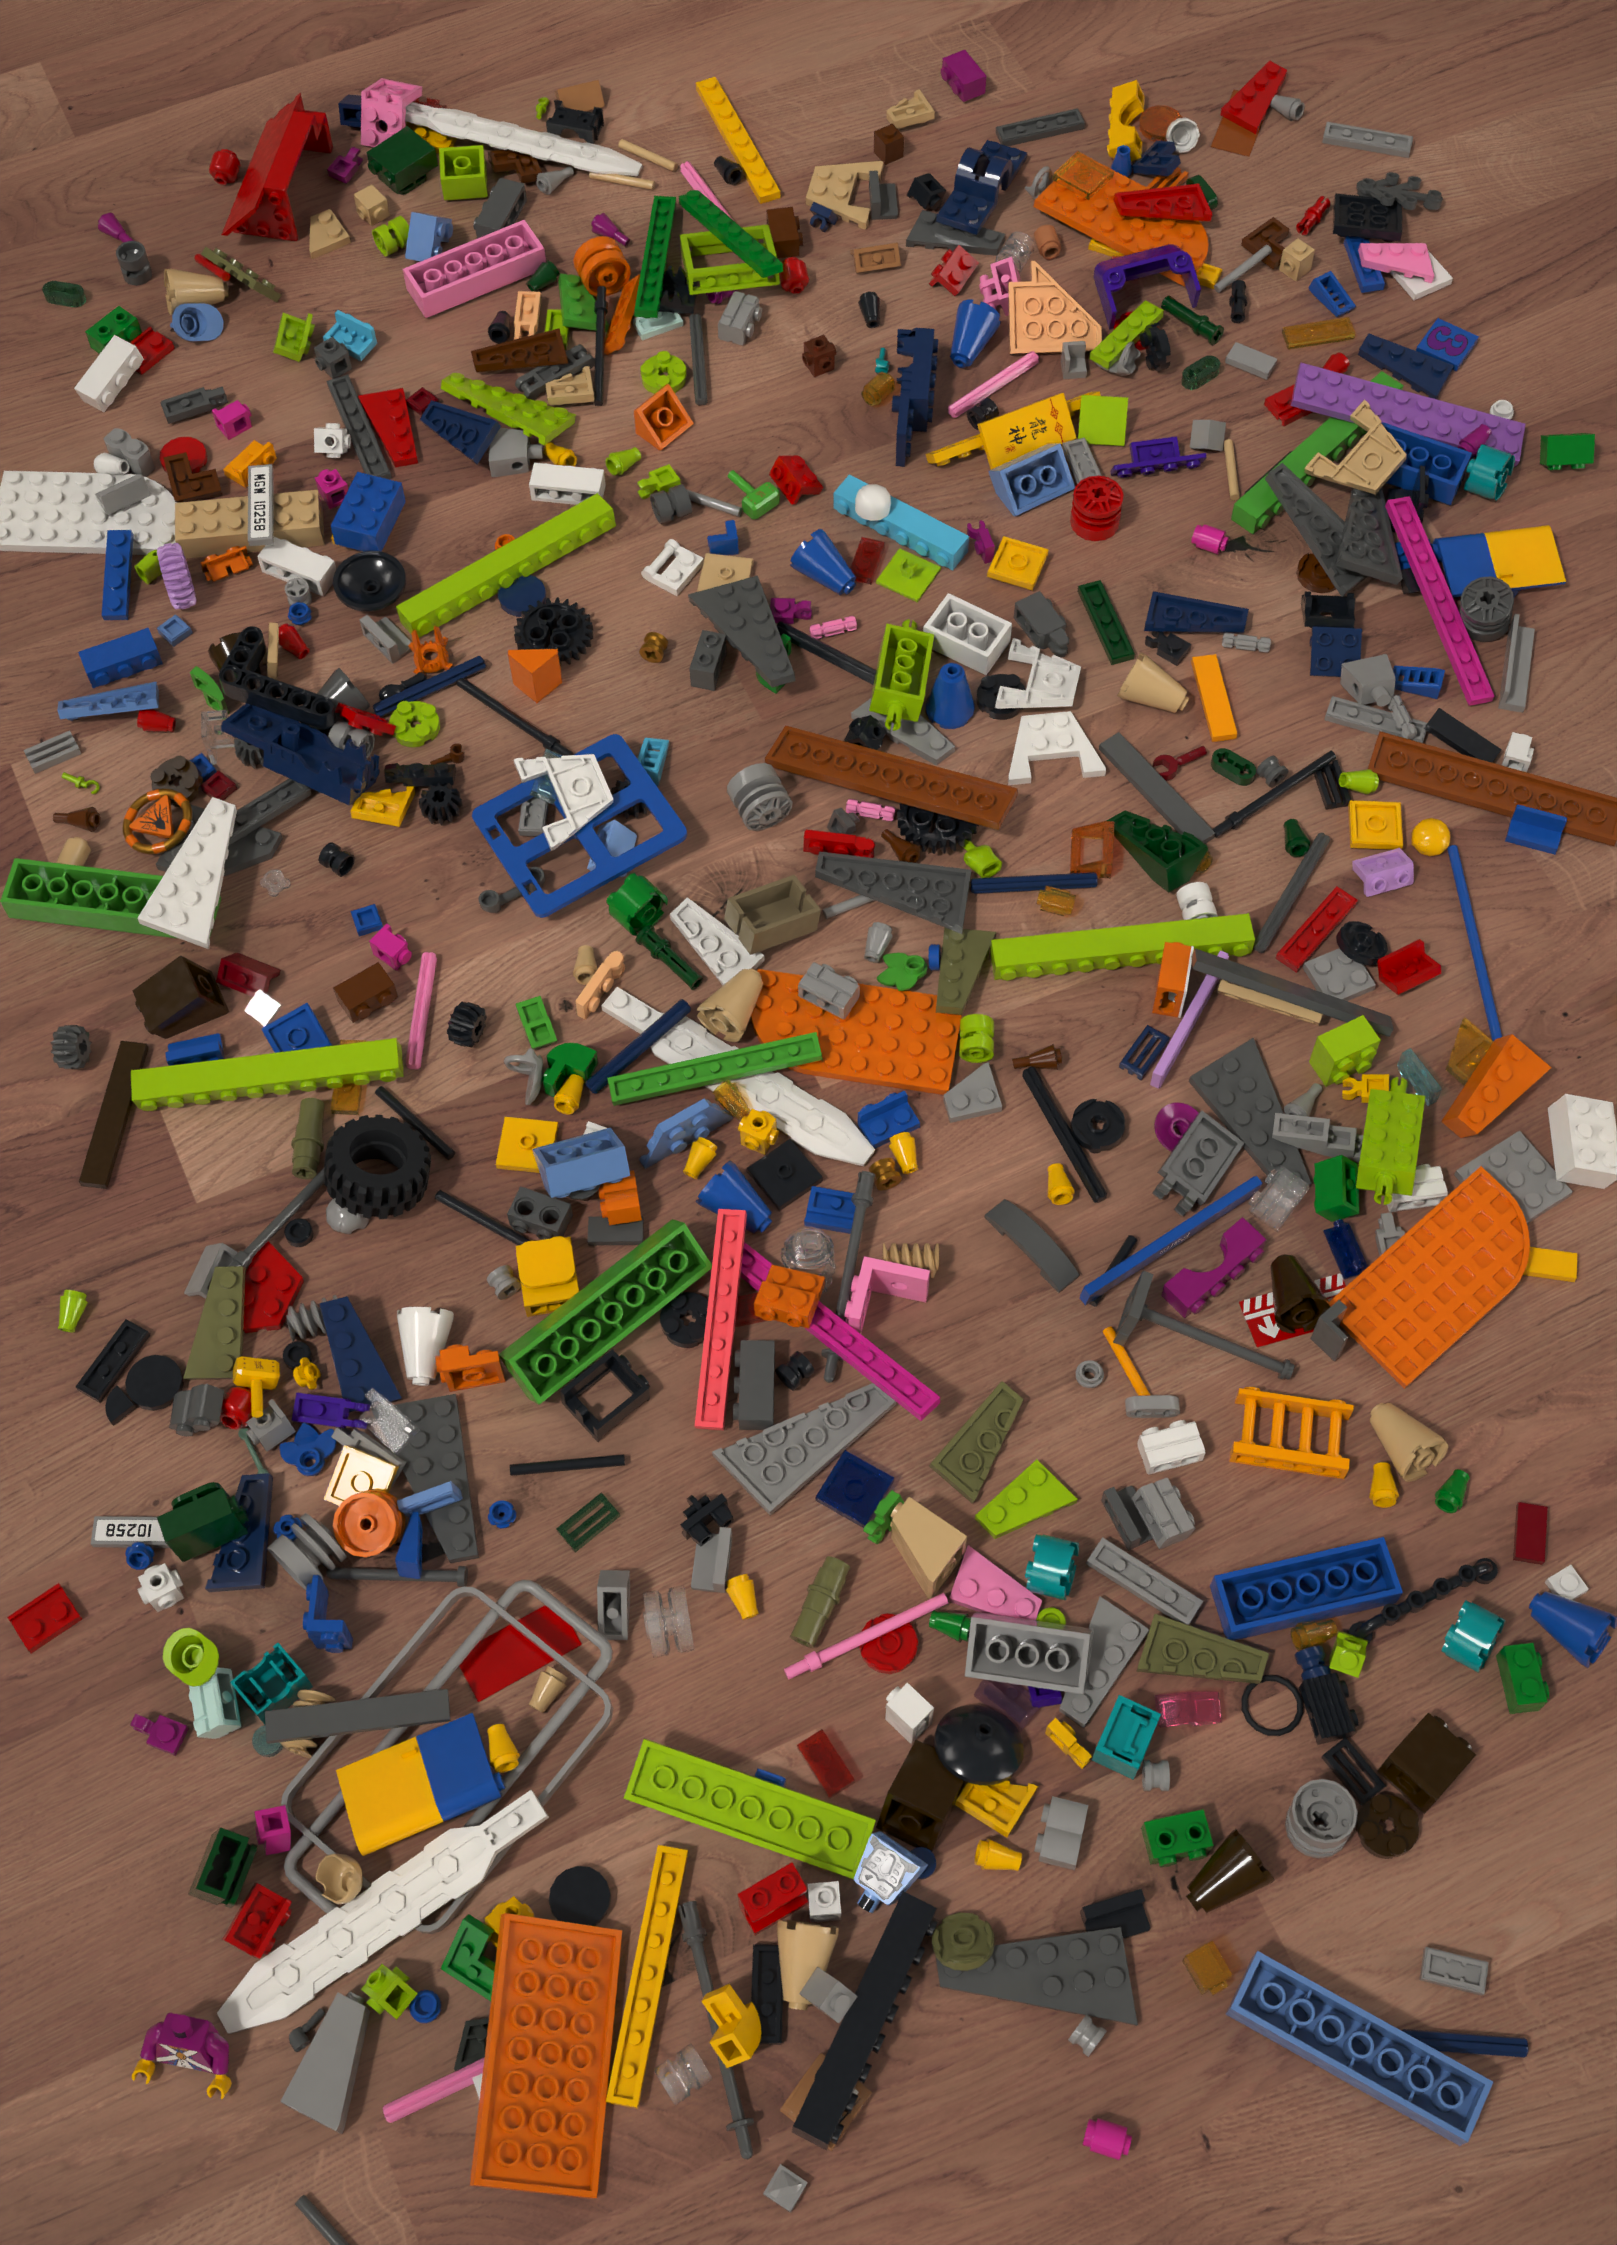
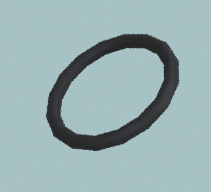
M1264 1675L1260 1683L1266 1681L1278 1682L1285 1685L1293 1693L1297 1702V1713L1294 1720L1287 1727L1279 1730H1269L1258 1725L1252 1719L1248 1710V1697L1251 1690L1258 1685L1255 1683H1250L1244 1690L1241 1698L1242 1712L1246 1721L1256 1731L1267 1736H1281L1291 1732L1299 1724L1303 1715V1700L1298 1689L1289 1680L1278 1675Z

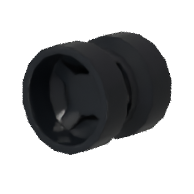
M990 398L980 401L979 406H973L967 411V419L976 430H979L977 424L999 416V410Z
M330 842L320 852L318 861L326 868L331 867L335 874L342 877L353 867L355 857L347 851H341L340 846Z
M796 1351L790 1356V1361L786 1364H781L775 1369V1372L783 1384L794 1391L800 1386V1381L803 1378H809L815 1373V1370L810 1361L802 1353Z

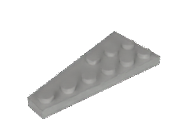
M872 1383L848 1393L844 1398L830 1404L828 1402L818 1406V1409L809 1413H801L768 1427L762 1433L748 1439L746 1437L740 1439L734 1445L712 1451V1455L771 1516L896 1405V1401Z

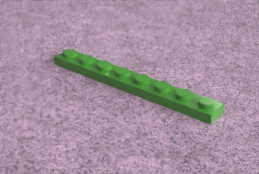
M817 1032L613 1076L608 1078L612 1103L615 1106L823 1059Z

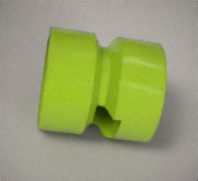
M398 216L388 221V226L382 224L372 230L374 242L385 257L398 251V246L400 248L407 246L409 225L402 216Z
M983 1014L964 1016L960 1020L961 1039L959 1056L961 1059L971 1063H982L991 1060L994 1056V1040L992 1039L994 1037V1020Z

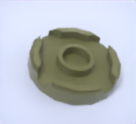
M959 1912L948 1915L942 1920L938 1928L936 1926L932 1935V1948L936 1958L944 1966L953 1970L968 1971L979 1968L989 1960L994 1952L995 1939L991 1925L986 1920L984 1922L979 1919V1916L973 1913Z

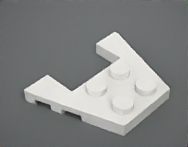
M1013 638L1008 660L1032 664L1026 690H1019L1000 686L995 708L1072 706L1081 666L1056 655H1053L1052 658L1040 653L1039 648L1033 645L1031 648L1021 645V640Z
M1071 711L1026 715L1021 717L1008 777V785L1031 783L1029 761L1079 757L1083 778L1105 776L1106 767Z
M594 754L561 756V758L547 759L546 757H536V759L523 760V758L514 759V764L522 783L546 774L549 776L564 811L565 819L542 827L551 851L559 847L613 803V797Z

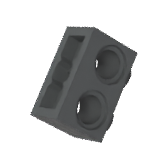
M702 630L689 668L691 687L715 691L727 655L726 634Z
M520 1186L507 1216L509 1224L514 1230L520 1233L529 1232L544 1240L556 1236H564L573 1213L571 1204ZM525 1210L532 1211L529 1215H521ZM550 1219L558 1220L554 1224H546Z

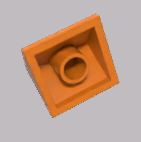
M666 384L634 410L636 434L658 450H662L694 424L669 384Z
M558 649L508 650L513 684L536 703L562 683Z

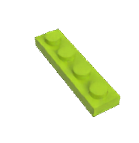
M1145 300L1090 352V360L1109 369L1120 359L1125 346L1129 342H1134V344L1138 342L1140 334L1145 332L1147 325L1157 323L1163 318L1164 310Z

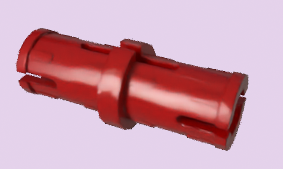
M1325 196L1319 197L1317 202L1306 210L1304 217L1296 225V230L1299 234L1306 228L1302 235H1307L1311 228L1321 221L1322 215L1331 206L1328 198L1321 203Z

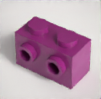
M965 49L942 59V79L945 82L947 81L953 93L958 95L962 102L985 94L986 75Z

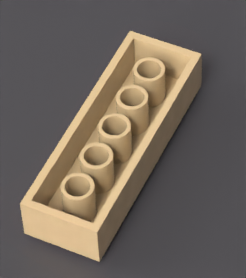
M318 490L274 494V537L288 540L291 544L301 548L324 546L323 507ZM248 496L175 503V542L181 545L186 559L208 557L213 554H217V556L222 555L234 546H240V548L246 546L247 553L261 552L265 545L249 546Z

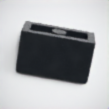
M1142 1889L1082 1907L1080 1915L1086 1932L1121 1927L1123 1939L1148 1932L1150 1924L1143 1907L1146 1900Z

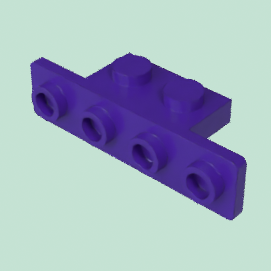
M1177 436L1131 442L1129 446L1132 463L1114 465L1110 473L1111 476L1118 475V478H1125L1136 472H1141V475L1152 474L1158 469L1170 472L1177 470L1180 466H1187V469L1200 467L1207 456L1206 453L1180 456Z

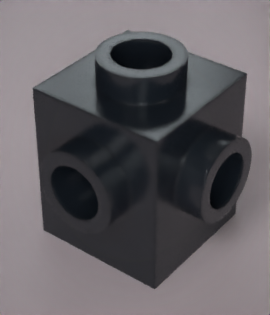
M872 715L856 718L849 725V731L844 741L878 750L883 744L882 740L887 730Z

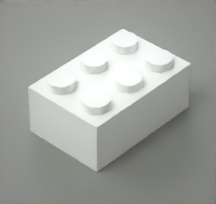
M948 593L924 625L923 632L934 634L932 650L987 675L1010 643L1012 623Z
M1570 1094L1563 1095L1548 1107L1556 1180L1605 1189L1617 1180V1128L1613 1102Z

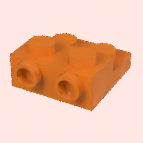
M771 1265L766 1281H762L754 1302L755 1316L766 1321L775 1320L787 1323L792 1327L809 1329L825 1286V1277Z
M455 1344L440 1350V1355L435 1356L441 1382L447 1383L450 1392L506 1382L498 1351L482 1350L477 1352L476 1355H471L468 1345Z

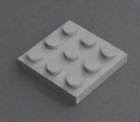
M1521 1131L1516 1132L1462 1166L1454 1174L1462 1183L1482 1166L1515 1198L1527 1224L1569 1198L1573 1192L1565 1182L1556 1180L1554 1169Z

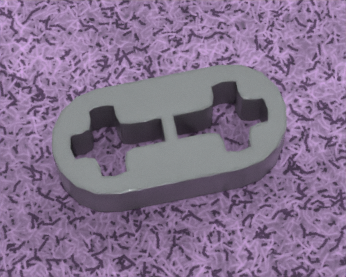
M1133 1396L1125 1400L1126 1416L1131 1418H1169L1180 1414L1179 1398L1176 1396Z

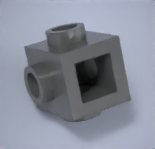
M334 337L314 347L316 355L314 361L321 371L324 370L332 379L338 378L352 369L346 346L343 343H339Z

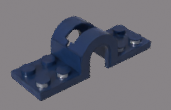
M989 140L985 142L981 150L968 147L963 153L957 168L954 190L937 214L936 222L977 235L997 205L1000 183L1002 184L1001 190L1006 191L1026 161L1027 152Z

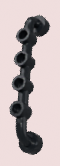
M1488 1558L1479 1559L1474 1566L1463 1565L1454 1576L1448 1579L1437 1578L1429 1589L1423 1592L1412 1591L1404 1602L1398 1605L1387 1604L1380 1614L1364 1623H1354L1349 1628L1347 1634L1367 1640L1366 1646H1368L1372 1640V1632L1384 1625H1394L1399 1617L1409 1612L1418 1613L1428 1602L1434 1599L1443 1600L1450 1591L1460 1586L1468 1587L1474 1580L1480 1584L1491 1583L1497 1576V1565Z

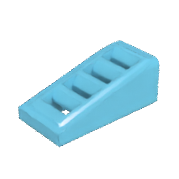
M644 738L637 759L656 786H658L666 760L669 740Z

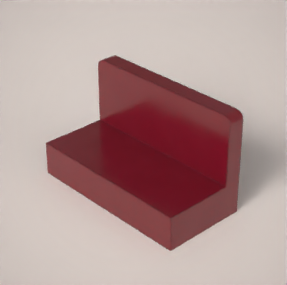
M233 953L221 958L216 983L256 999L264 1000L267 998L270 980L279 976L281 970L240 953Z

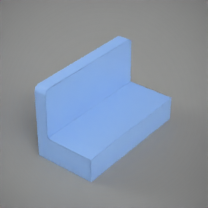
M616 820L599 826L597 835L613 857H617L635 846L636 833ZM590 858L587 869L592 871L596 868V865Z

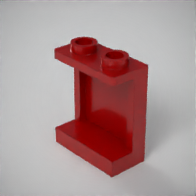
M793 1862L737 1894L740 1910L755 1936L776 1924L778 1919L783 1920L809 1904L804 1894L807 1891V1887Z

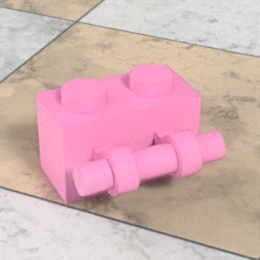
M1012 256L990 264L993 278L989 279L988 275H982L979 285L980 293L984 296L983 302L992 306L995 310L997 305L1001 304L1006 316L1009 315L1008 283L1021 282L1019 271ZM996 289L997 294L993 295L992 292Z

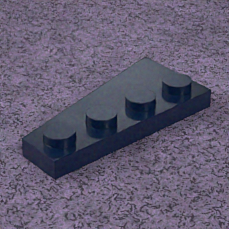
M432 400L420 418L425 426L476 465H478L501 428V425L496 420Z
M346 1296L319 1303L343 1399L368 1404L370 1407L403 1399L349 1298ZM349 1409V1413L356 1411L355 1409Z
M270 1473L241 1476L235 1497L248 1515L249 1522L245 1523L248 1534L222 1545L219 1554L216 1553L213 1562L215 1568L211 1579H208L205 1590L208 1592L265 1588L273 1476Z

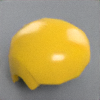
M1428 818L1421 820L1411 832V844L1420 854L1429 857L1440 855L1450 844L1449 828L1439 819Z

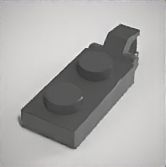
M202 387L162 400L160 403L167 422L170 424L213 410L228 403V399L223 387L213 390H205Z

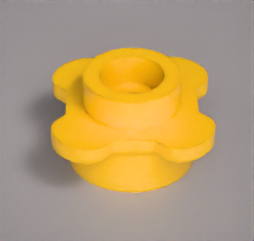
M303 1357L300 1359L301 1365L294 1368L293 1376L299 1386L304 1388L308 1386L310 1390L317 1388L316 1382L321 1377V1373L314 1363H310L307 1357Z

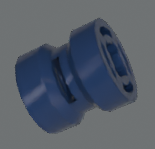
M1313 1646L1295 1653L1296 1662L1303 1669L1301 1674L1302 1680L1332 1674L1329 1666L1325 1664L1324 1658L1326 1654L1323 1646Z

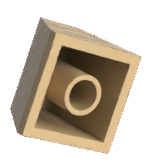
M908 1497L904 1504L899 1502L891 1513L890 1517L893 1518L890 1524L892 1527L891 1538L927 1598L931 1599L935 1597L964 1557L967 1536L911 1497Z

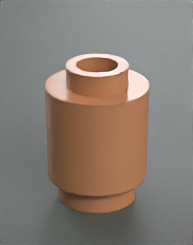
M1052 225L1040 226L1034 233L1039 253L1047 260L1054 259L1060 254L1061 249L1056 230Z

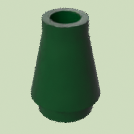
M549 260L545 263L542 262L530 280L526 282V285L531 292H537L557 281V277L560 275L559 270Z
M1289 819L1283 824L1285 830V850L1292 857H1301L1309 851L1310 840L1300 827L1298 820Z

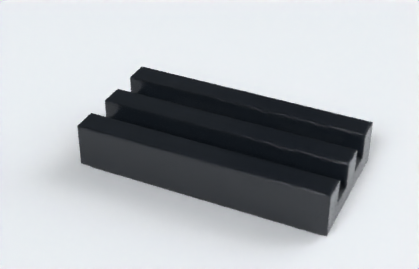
M1333 760L1331 764H1327L1314 773L1326 810L1348 806L1351 800L1348 789L1339 785V777L1342 772L1338 760ZM1331 770L1333 771L1343 801H1341ZM1321 772H1325L1328 786L1335 802L1330 800Z
M1346 1737L1321 1757L1361 1806L1386 1787ZM1340 1749H1345L1349 1756L1354 1760V1762L1359 1766V1768L1374 1784V1788H1371L1367 1784V1782L1362 1778V1776L1355 1769V1767L1343 1755ZM1333 1755L1339 1760V1762L1354 1778L1358 1785L1363 1789V1791L1366 1793L1365 1795L1360 1791V1789L1355 1785V1783L1340 1767V1765L1332 1757Z

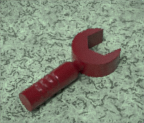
M1200 746L1178 756L1176 760L1170 755H1160L1154 759L1153 767L1165 766L1168 771L1159 774L1165 781H1169L1176 776L1178 765L1182 766L1207 755V751L1204 746Z

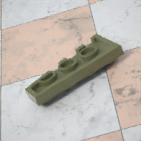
M205 246L201 255L235 276L244 284H247L251 289L275 302L279 301L281 294L274 290V284L266 279H263L261 282L258 280L260 275L249 268L244 271L242 269L243 264L233 258L230 261L227 260L228 254L220 249L215 248L213 251Z
M944 927L936 1013L963 1014L973 991V986L981 973L983 963L986 962L989 955L991 940L996 938V932L963 929L961 934Z
M215 1267L183 1379H233V1367L236 1358L243 1356L245 1267Z
M1003 1381L1000 1382L929 1465L930 1468L972 1504L975 1502L979 1490L1024 1400Z
M1154 1614L1136 1672L1260 1684L1269 1653Z

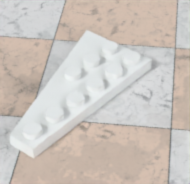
M212 797L137 919L140 924L209 949L210 932L214 926L215 908L218 906L225 872V859L228 858L229 840L232 837L237 814L234 804Z

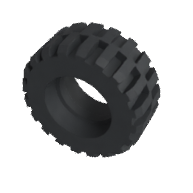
M368 1115L359 1117L357 1121L352 1119L345 1123V1127L340 1126L334 1131V1135L329 1138L325 1151L324 1185L327 1187L330 1197L332 1199L336 1198L335 1203L341 1208L347 1207L348 1212L357 1215L359 1213L363 1215V1218L371 1219V1216L387 1219L389 1215H393V1217L402 1215L403 1210L410 1211L414 1208L416 1203L422 1200L427 1190L431 1165L430 1148L418 1130L413 1131V1126L407 1122H399L398 1118L392 1116L390 1119L383 1118V1115H375V1117L369 1118ZM379 1159L395 1165L399 1170L389 1174L378 1175L363 1171L356 1164L364 1160Z

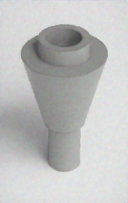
M569 166L561 171L539 173L537 175V187L541 192L549 195L564 179L572 176L574 171Z
M1314 1083L1307 1093L1299 1096L1284 1107L1285 1114L1309 1117L1315 1099L1322 1091V1086Z

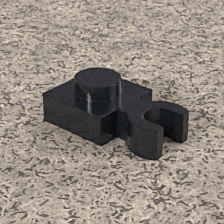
M1152 631V636L1156 638L1154 639L1150 636L1145 638L1146 646L1158 648L1157 655L1176 666L1191 649L1190 643L1173 633L1166 637L1162 631Z

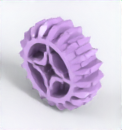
M168 543L158 547L159 565L172 606L176 610L194 606L196 604V594L181 545L178 543Z

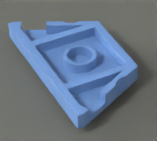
M704 1098L659 1123L653 1132V1137L647 1144L650 1152L647 1155L641 1156L639 1161L646 1169L673 1153H680L687 1145L696 1141L698 1137L706 1138L711 1131L731 1121L733 1116L728 1109L722 1110L718 1104L711 1103Z

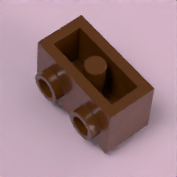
M793 207L767 209V225H769L777 258L799 256V246H803L802 232H798L800 230L799 216L794 215Z
M379 962L333 987L337 1001L352 1023L367 1018L375 1010L382 1006L390 1005L398 998L395 984Z

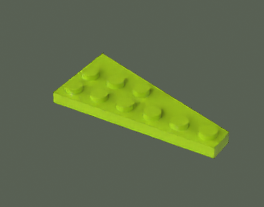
M452 373L441 380L442 390L458 399H469L471 406L477 409L480 406L487 409L486 414L511 428H522L524 435L538 437L539 443L544 446L575 423L576 414L568 412L565 408L548 406L544 401H534L526 398L523 394H513L507 392L502 387H492L486 385L484 381L465 378L460 373Z

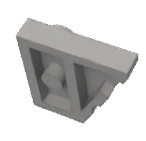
M989 1062L984 1063L943 1095L950 1123L1002 1111V1104Z

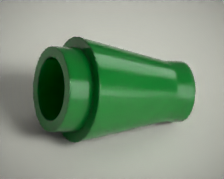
M1454 1470L1452 1475L1435 1493V1504L1442 1511L1455 1513L1458 1509L1462 1508L1467 1483L1470 1479L1465 1471Z
M934 1610L930 1616L929 1628L936 1629L958 1642H962V1640L968 1642L971 1618L966 1613L939 1612Z

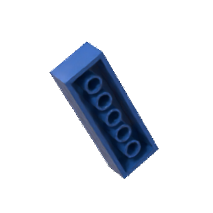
M1384 1537L1215 1575L1210 1584L1225 1638L1233 1641L1373 1609L1387 1604L1397 1603L1403 1594Z

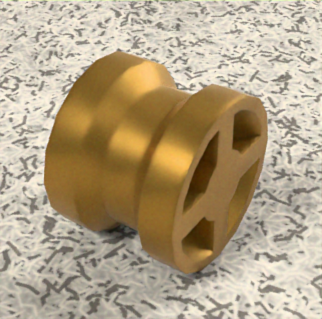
M649 632L645 635V644L641 646L639 654L648 662L659 663L663 659V651L668 646V640L659 633Z
M883 1158L874 1162L869 1167V1172L876 1175L875 1186L880 1191L891 1189L902 1180L900 1173L895 1171V1162L892 1158Z

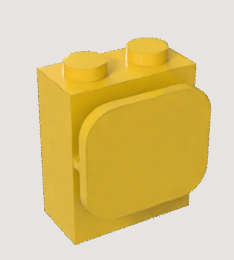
M556 1236L550 1239L527 1241L522 1245L516 1246L519 1278L527 1317L552 1313L579 1292L571 1237Z

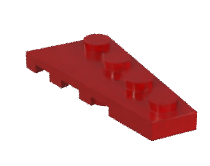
M1269 61L1221 108L1220 115L1257 134L1259 126L1266 116V112L1271 107L1273 97L1277 95L1286 78L1287 69Z
M1199 184L1118 192L1114 194L1113 199L1120 216L1211 221L1213 215Z
M399 388L359 395L358 398L362 408H364L366 416L373 424L375 432L381 439L395 468L418 464L404 389Z

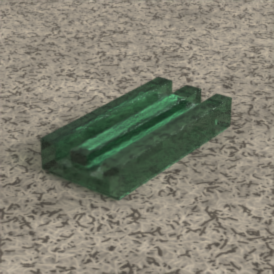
M600 1493L556 1528V1530L576 1553L618 1519L620 1514L608 1499ZM603 1503L604 1506L600 1510H598L595 1514H593L587 1520H585L574 1531H572L570 1534L566 1532L571 1527H573L577 1522H579L582 1518H584L587 1514H589L592 1510H594L597 1506ZM607 1512H610V1514H608L605 1518H603L600 1522H598L595 1526H593L590 1530L583 1534L579 1539L574 1541L576 1537H578L581 1533H583L586 1529H588L591 1525H593L596 1521L603 1517Z

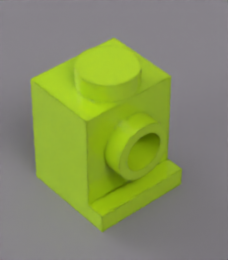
M1338 1631L1329 1657V1668L1359 1678L1366 1657L1368 1641Z

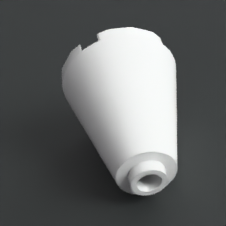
M405 1307L401 1311L397 1310L407 1379L412 1380L413 1385L428 1386L430 1381L436 1379L438 1371L435 1356L440 1355V1350L445 1349L454 1318L452 1311L440 1309V1314H437V1312L431 1311V1307Z

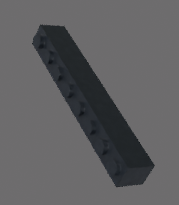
M904 1891L902 1892L855 1992L857 1998L840 2024L796 2118L792 2133L826 2151L830 2142L837 2144L844 2129V2125L840 2124V2120L844 2112L851 2113L858 2098V2095L853 2093L858 2081L863 2084L865 2083L872 2067L871 2064L867 2063L872 2051L878 2054L886 2035L881 2033L885 2022L892 2024L899 2009V2006L894 2004L899 1993L905 1995L913 1977L907 1974L912 1964L919 1965L926 1948L921 1946L926 1935L931 1938L939 1920L934 1918L936 1907Z

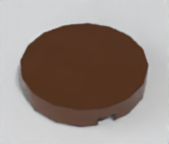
M1307 553L1299 560L1296 574L1298 581L1304 588L1316 593H1330L1336 590L1313 553Z

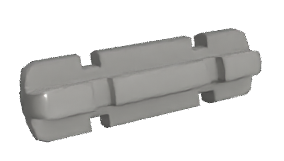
M1227 632L1224 633L1222 639L1223 647L1232 648V646H1236L1235 649L1251 651L1259 649V652H1269L1271 639L1267 637L1257 639V636L1243 634L1234 636V633Z
M1391 696V701L1387 706L1390 711H1393L1391 714L1398 728L1402 730L1403 738H1415L1417 730L1414 724H1411L1412 720L1405 706L1402 705L1403 702L1400 696Z

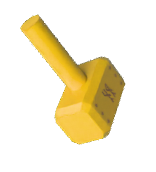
M240 1356L236 1358L233 1367V1383L237 1386L251 1387V1414L254 1418H260L263 1416V1389L272 1390L276 1388L280 1377V1364L276 1360Z

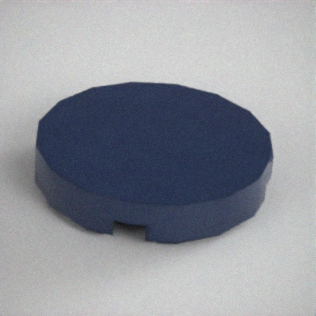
M521 576L515 579L509 588L501 587L498 589V600L501 608L506 613L522 617V611L529 612L528 605L536 608L538 600L545 604L546 589L542 581L536 576Z

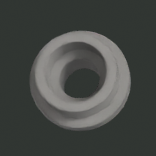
M1088 1360L1078 1365L1075 1376L1081 1386L1095 1388L1102 1383L1104 1371L1100 1364ZM1086 1372H1091L1094 1374L1095 1377L1092 1379H1088L1085 1377L1084 1374Z

